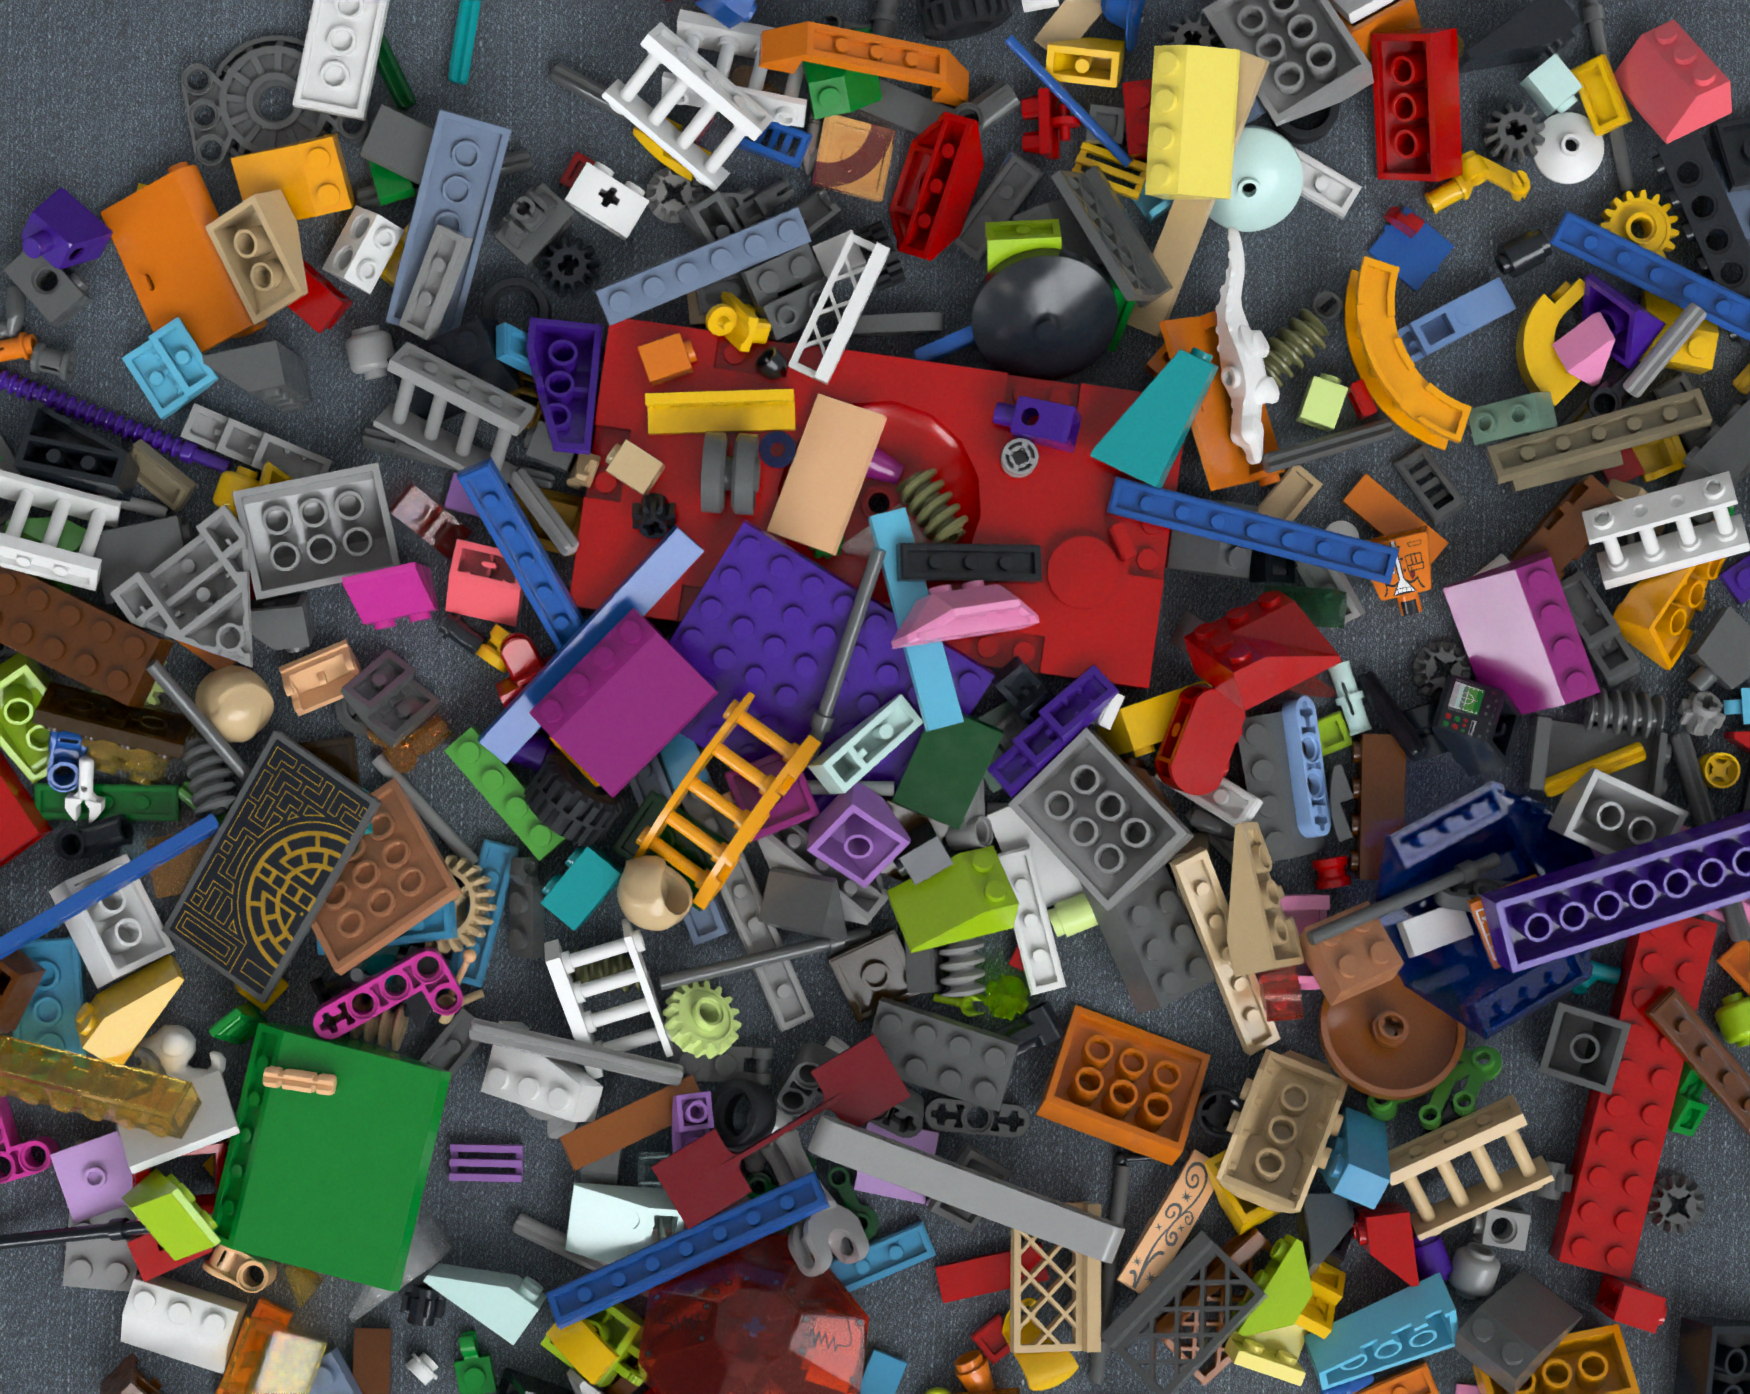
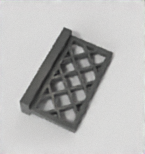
M1093 166L1084 173L1059 170L1051 176L1126 301H1136L1139 308H1145L1173 288L1099 166Z
M1201 1230L1100 1337L1127 1362L1156 1394H1175L1268 1295L1221 1249L1212 1237ZM1218 1256L1225 1263V1280H1207V1266ZM1232 1271L1240 1279L1232 1280ZM1247 1285L1255 1295L1244 1306H1232V1286ZM1188 1286H1200V1306L1182 1307V1292ZM1207 1286H1225V1306H1207ZM1175 1301V1307H1169ZM1182 1312H1200V1333H1181ZM1207 1312H1225V1326L1219 1332H1206ZM1232 1312H1238V1313L1232 1318ZM1162 1313H1175L1174 1333H1156V1321ZM1200 1338L1199 1353L1195 1358L1181 1359V1339ZM1206 1338H1213V1339L1206 1345ZM1137 1339H1149V1359L1135 1360L1127 1350ZM1156 1339H1174V1359H1156ZM1141 1365H1149V1373ZM1156 1365H1174V1379L1165 1389L1156 1382ZM1181 1365H1187V1366L1181 1371Z

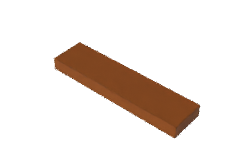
M693 1075L682 1079L679 1086L669 1085L559 1137L573 1171L671 1126L673 1096L700 1092Z

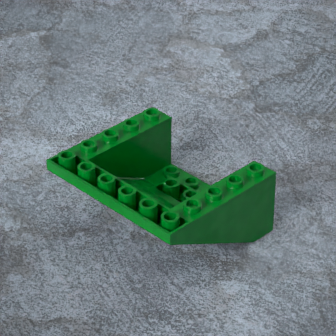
M258 1022L236 1113V1121L240 1133L230 1138L211 1217L218 1225L213 1232L221 1240L219 1244L240 1252L376 1288L400 1291L452 1072L344 1035L334 1039H324L315 1032L312 1026ZM275 1066L282 1067L284 1071L289 1068L317 1072L318 1076L322 1073L332 1074L337 1077V1087L335 1093L329 1096L317 1094L316 1091L307 1093L282 1089V1086L278 1088L265 1087L263 1085V1073L266 1067Z

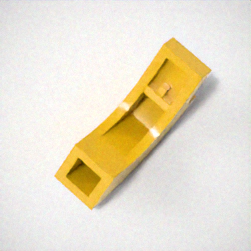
M1581 278L1571 285L1567 281L1561 284L1550 296L1554 302L1545 294L1538 297L1525 313L1517 334L1516 359L1519 372L1530 393L1550 392L1554 407L1581 381L1566 371L1552 345L1555 343V331L1560 319L1584 295L1585 282Z

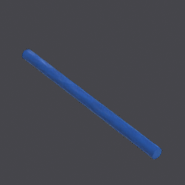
M1013 35L1008 37L1005 41L1007 46L1126 168L1133 159Z

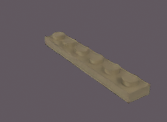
M1698 388L1488 446L1486 454L1497 484L1711 426L1712 416L1702 392Z

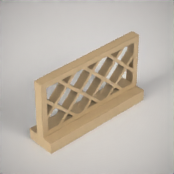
M1091 1201L1065 1203L1101 1217V1204ZM1011 1228L1010 1352H1101V1261L1070 1250L1072 1252V1263L1063 1272L1052 1261V1258L1062 1246L1055 1244L1046 1254L1034 1242L1038 1237L1029 1236L1027 1233ZM1021 1236L1025 1239V1241L1022 1244ZM1029 1246L1042 1257L1030 1272L1021 1265V1255ZM1048 1264L1059 1277L1045 1290L1034 1278ZM1021 1273H1022V1274L1024 1275V1277H1025L1022 1281H1021ZM1065 1282L1072 1289V1300L1062 1308L1051 1296ZM1031 1283L1042 1296L1028 1310L1021 1302V1292ZM1048 1301L1059 1314L1045 1328L1034 1315ZM1064 1319L1072 1326V1342L1060 1343L1051 1334ZM1031 1320L1042 1333L1032 1344H1021V1329ZM1046 1338H1048L1052 1343H1043V1342L1045 1341Z

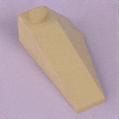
M1258 822L1235 824L1227 929V960L1229 966L1234 971L1235 977L1305 963L1293 916L1286 917L1280 903V899L1285 897L1282 886H1277L1275 881L1271 879L1269 871L1272 869V860Z

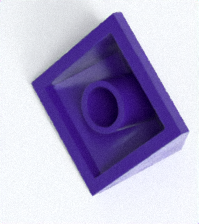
M1592 273L1586 276L1582 322L1592 314L1601 312L1616 339L1610 356L1628 369L1635 367L1666 324L1618 288Z

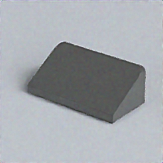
M905 940L906 980L909 993H934L945 990L946 985L940 983V979L945 978V971L939 968V965L945 963V956L939 954V950L944 949V945L911 953Z

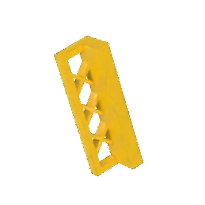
M794 389L645 393V405L648 408L649 435L703 434L706 431L725 433L796 431Z

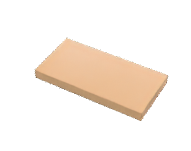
M818 393L767 531L836 556L887 417Z

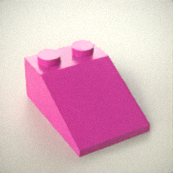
M416 562L342 578L343 586L362 623L374 625L375 630L395 627V620L409 617L410 623L428 620L432 618L430 612L439 611L431 568Z

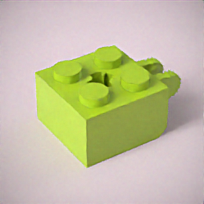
M621 1302L587 1317L586 1319L595 1328L599 1329L600 1337L620 1355L598 1383L594 1385L599 1388L610 1386L619 1373L622 1377L640 1387L644 1377L637 1370L626 1364V1361L632 1354L646 1366L653 1367L657 1358L652 1354L646 1357L645 1352L647 1350L639 1345V1342L651 1325ZM546 1335L541 1345L580 1374Z

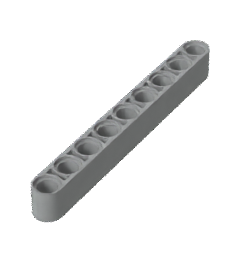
M821 1114L808 1147V1151L824 1159L1106 1263H1113L1126 1229L1106 1218L828 1115Z

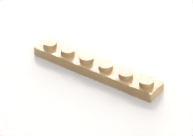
M1200 846L1171 861L1169 864L1209 965L1216 978V983L1243 1051L1251 1056L1281 1038L1256 974L1235 977L1233 969L1228 964L1227 929L1229 905L1207 849Z

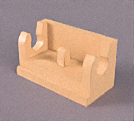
M345 639L279 667L287 697L291 696L295 712L298 716H302L344 698L341 693L342 687L361 672V667Z

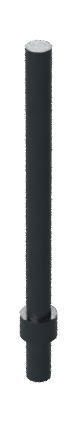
M126 1217L116 1218L104 1224L0 1235V1250L110 1238L112 1241L128 1240L131 1235L150 1234V1232L140 1221H130Z

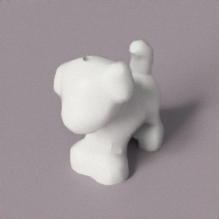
M164 1025L153 1035L142 1039L138 1047L142 1046L151 1049L159 1057L161 1065L167 1073L168 1083L166 1090L220 1070L223 1073L225 1070L226 1058L221 1052L217 1051L209 1053L211 1066L208 1069L193 1068L188 1065L196 1052V1039L186 1027L181 1025ZM146 1082L136 1094L147 1091L152 1082Z

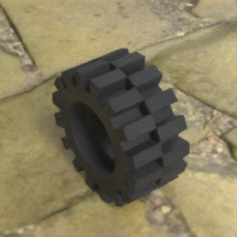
M881 220L854 231L855 235L874 244L878 242L890 248L888 258L875 283V287L879 292L906 280L896 250ZM860 247L867 264L872 252Z

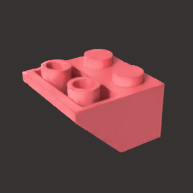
M457 539L449 572L445 611L517 627L524 592L500 550L495 547Z

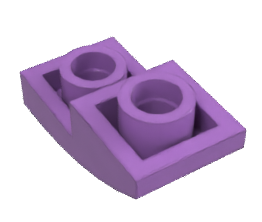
M710 1091L673 1096L672 1146L674 1153L709 1132L710 1128H714Z

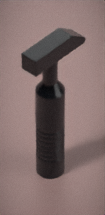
M353 968L342 976L339 975L329 980L326 986L321 977L310 981V984L321 1005L331 999L329 993L335 994L360 982L363 979V972L359 968Z

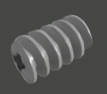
M971 938L951 943L949 947L939 950L940 955L946 956L950 960L939 965L940 969L950 972V976L940 979V983L949 986L950 990L940 994V996H973L986 990L985 984L975 981L985 976V970L975 967V965L985 961V956L974 952L984 947V941Z

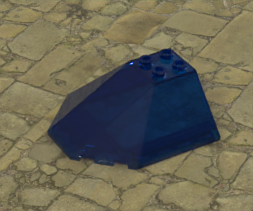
M1491 781L1386 836L1375 903L1454 870V866L1468 859L1475 861L1494 852L1499 855L1501 865L1479 874L1478 878L1516 882L1534 874L1541 876L1595 859L1590 847L1547 828L1554 815V812L1546 809L1547 805L1524 794L1518 796L1505 790L1504 785ZM1433 895L1379 917L1381 924L1404 962L1398 971L1404 986L1484 1039L1499 1033L1587 981L1592 976L1594 964L1590 963L1592 948L1515 973L1508 971L1504 967L1493 969L1472 913L1467 911L1466 914L1474 935L1409 958L1396 923L1440 908L1441 906L1434 901Z

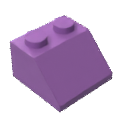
M857 782L846 793L839 794L809 825L807 851L863 888H866L910 844L911 838L885 800L860 782Z

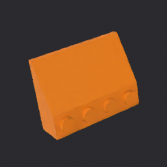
M1075 1004L1065 1030V1035H1063L1047 1078L1036 1115L1172 1166L1184 1150L1211 1055Z

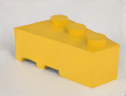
M1203 680V681H1200V682H1197V683H1194V684H1191V685H1195V684H1208V683ZM1191 685L1120 708L1110 730L1096 725L1099 736L1117 755L1133 751L1136 758L1156 751L1154 744L1163 740L1180 693Z

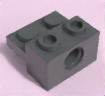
M809 243L740 272L753 301L752 306L756 309V316L766 319L771 323V330L768 336L770 340H779L806 327L828 281L827 276H822ZM794 285L796 286L795 289L781 296L777 295V293L781 291H784ZM832 290V293H833V296H834V298H835L836 304H838V302H837V300H836V297H835V295H834V292H833V290ZM828 297L823 309L833 306L830 297ZM835 311L820 315L818 321L834 314Z

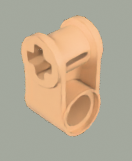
M217 1244L210 1259L205 1260L202 1268L207 1273L225 1280L248 1293H257L273 1283L277 1275V1266L273 1260L233 1250ZM252 1265L262 1269L264 1273L262 1283L255 1282L251 1278L250 1268Z

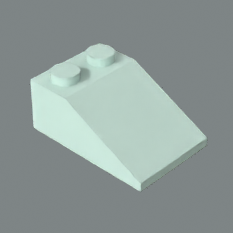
M437 1263L423 1281L513 1346L546 1299V1295L542 1293L544 1288L528 1276L522 1279L514 1274Z

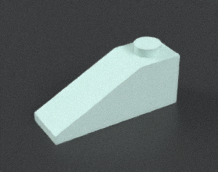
M898 694L835 741L809 764L808 768L829 794L846 793L915 731L923 721L903 695Z

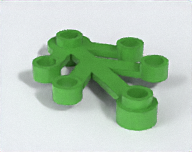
M1478 1046L1471 1051L1463 1048L1458 1061L1461 1064L1456 1065L1441 1084L1427 1092L1434 1091L1429 1104L1424 1105L1419 1110V1120L1423 1128L1434 1130L1441 1125V1114L1455 1083L1465 1078H1468L1464 1091L1456 1093L1453 1097L1454 1110L1463 1117L1475 1112V1101L1483 1083L1494 1079L1502 1069V1057L1496 1049L1490 1046ZM1482 1059L1490 1060L1486 1064L1478 1063V1061ZM1368 1096V1110L1371 1117L1380 1121H1388L1397 1114L1399 1104L1414 1098L1388 1100L1385 1104H1377L1376 1101L1380 1100L1379 1098ZM1464 1100L1469 1101L1471 1103L1467 1107H1461L1458 1105L1461 1101ZM1428 1114L1437 1116L1434 1120L1430 1121L1424 1119Z

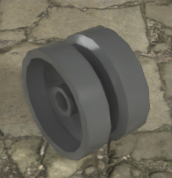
M706 431L701 472V512L721 513L725 508L727 491H731V508L734 513L754 515L756 492H759L761 458H758V434L739 433L735 438L733 456H729V439L725 432Z

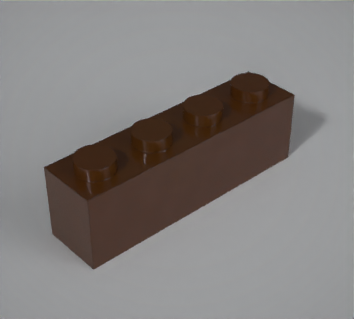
M1357 734V741H1352L1351 762L1356 763V777H1351L1350 789L1354 797L1352 799H1356L1355 813H1351L1349 818L1350 831L1352 835H1355V850H1349V871H1354V878L1403 880L1406 754L1392 734Z

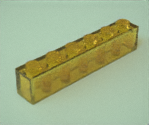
M0 1035V1097L9 1095L20 1098L31 1105L41 1103L52 1106L63 1113L72 1111L84 1114L94 1121L104 1119L116 1122L126 1129H134L135 1127L147 1130L161 1138L171 1136L182 1139L202 1104L192 1082Z

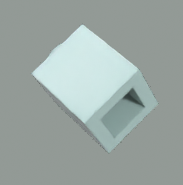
M1556 53L1520 83L1547 117L1556 109L1560 114L1568 110L1578 101L1574 95L1583 87Z

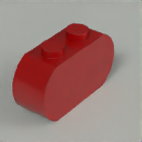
M1195 684L1184 689L1179 695L1154 761L1156 772L1162 782L1173 789L1191 795H1205L1217 789L1222 778L1229 770V760L1234 746L1242 736V725L1246 717L1245 710L1211 685Z

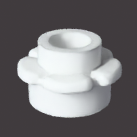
M423 1352L419 1357L415 1353L411 1355L413 1358L405 1366L425 1386L433 1378L435 1380L438 1379V1376L433 1373L438 1366L426 1353Z

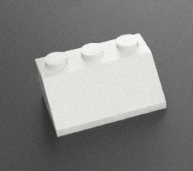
M126 853L62 882L49 891L55 905L130 862V859ZM140 879L64 922L97 989L175 951L169 937L161 931L163 925Z
M139 1274L133 1279L123 1310L120 1341L224 1374L247 1304L162 1276H157L144 1282Z

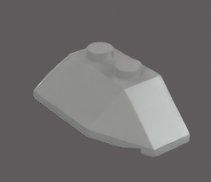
M816 817L757 840L770 869L777 867L837 878L844 920L868 925L889 898L883 886L881 873L866 888H863L807 851L809 825Z

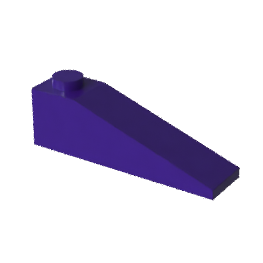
M530 317L526 353L552 450L590 455L603 325Z

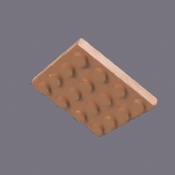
M396 778L391 779L371 793V795L376 796L382 802L372 819L373 833L362 836L311 925L334 971L340 976L462 894L420 816Z

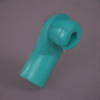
M1587 960L1570 972L1567 983L1573 993L1582 995L1587 992L1586 988L1597 980L1617 985L1621 975V968Z

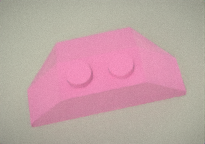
M984 580L964 583L962 584V589L953 591L951 585H943L930 588V595L916 601L892 639L891 644L892 649L1020 630L1040 623L1039 616L1031 608L999 584L985 586Z

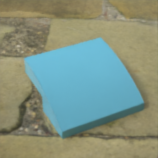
M179 317L149 335L148 338L150 340L122 357V360L158 416L163 420L187 405L219 379L215 371L203 363L202 356L204 354Z

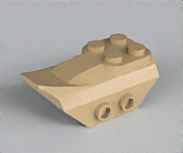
M1266 1049L1254 1080L1250 1078L1245 1080L1239 1096L1240 1099L1245 1100L1242 1111L1234 1110L1226 1131L1233 1134L1216 1177L1219 1183L1233 1195L1268 1210L1284 1213L1300 1212L1317 1168L1324 1170L1332 1151L1331 1148L1326 1147L1330 1135L1337 1137L1344 1116L1338 1114L1348 1083L1334 1076L1330 1065L1292 1050L1278 1054Z

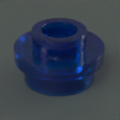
M774 431L768 433L761 440L759 453L763 462L768 466L783 468L793 461L796 454V446L794 440L787 433ZM777 443L782 444L785 448L784 454L779 457L771 454V447Z

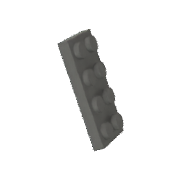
M882 996L879 1000L870 1035L875 1034L901 1080L997 1112L1000 1111L1020 1041Z

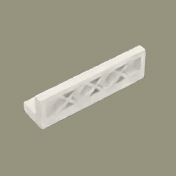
M850 232L788 367L828 385L890 253L889 247L878 242L874 244ZM853 244H856L871 251L872 254L865 267L852 271L847 256ZM845 263L848 273L839 276ZM862 273L858 283H856L854 276ZM850 277L854 287L850 300L836 304L832 293L835 282ZM828 297H830L833 306L823 309ZM847 306L841 318L838 309ZM835 311L839 322L835 333L821 338L816 325L819 316ZM814 329L817 339L808 342L810 335ZM831 339L827 350H825L823 342ZM819 344L823 358L817 371L798 363L805 348Z

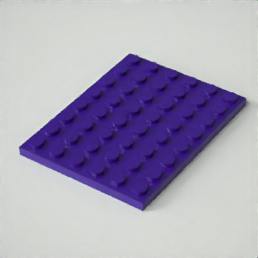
M745 519L669 640L718 692L679 733L706 748L725 723L726 719L722 716L732 701L736 699L741 702L750 691L755 697L747 713L792 745L796 742L801 746L811 732L812 727L809 724L814 710L819 708L858 588ZM873 597L870 599L832 713L835 717L830 732L825 734L819 755L898 694L903 695L922 719L903 647L892 649L891 641L898 631L893 609ZM942 641L961 712L970 715L992 682L991 680L995 677V672L945 641ZM924 722L859 781H894L895 792L925 727ZM739 724L736 725L723 742V745L748 763L777 753ZM813 757L809 764H811L816 758ZM807 766L803 771L806 780H818ZM812 795L819 813L838 795Z

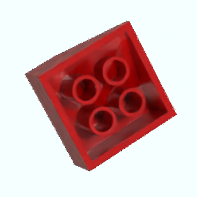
M1279 590L1263 593L1258 597V600L1244 607L1233 608L1227 612L1226 616L1212 623L1201 624L1195 628L1194 632L1183 637L1194 673L1245 711L1341 663L1339 654L1298 604Z

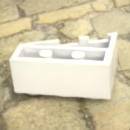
M499 1021L500 1024L526 1030L530 1029L522 1022ZM497 1045L492 1046L481 1088L483 1093L571 1122L595 1121L603 1086L572 1062Z

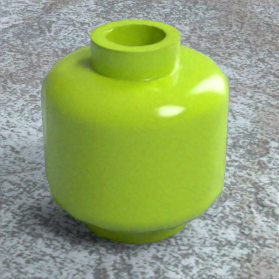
M1738 992L1721 999L1724 1006L1717 1009L1714 1015L1724 1040L1729 1044L1736 1043L1738 1048L1750 1045V997L1744 998L1743 993Z

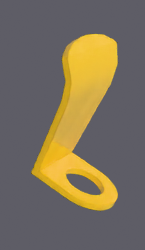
M1035 1298L1021 1300L1025 1307L1030 1306L1029 1309L1037 1301ZM1010 1310L1005 1317L1002 1334L1009 1347ZM1031 1320L1021 1329V1344H1032L1042 1333ZM1046 1338L1043 1343H1052V1342H1051L1048 1338ZM1069 1351L1013 1353L1024 1372L1029 1389L1033 1391H1042L1061 1384L1070 1378L1079 1367Z

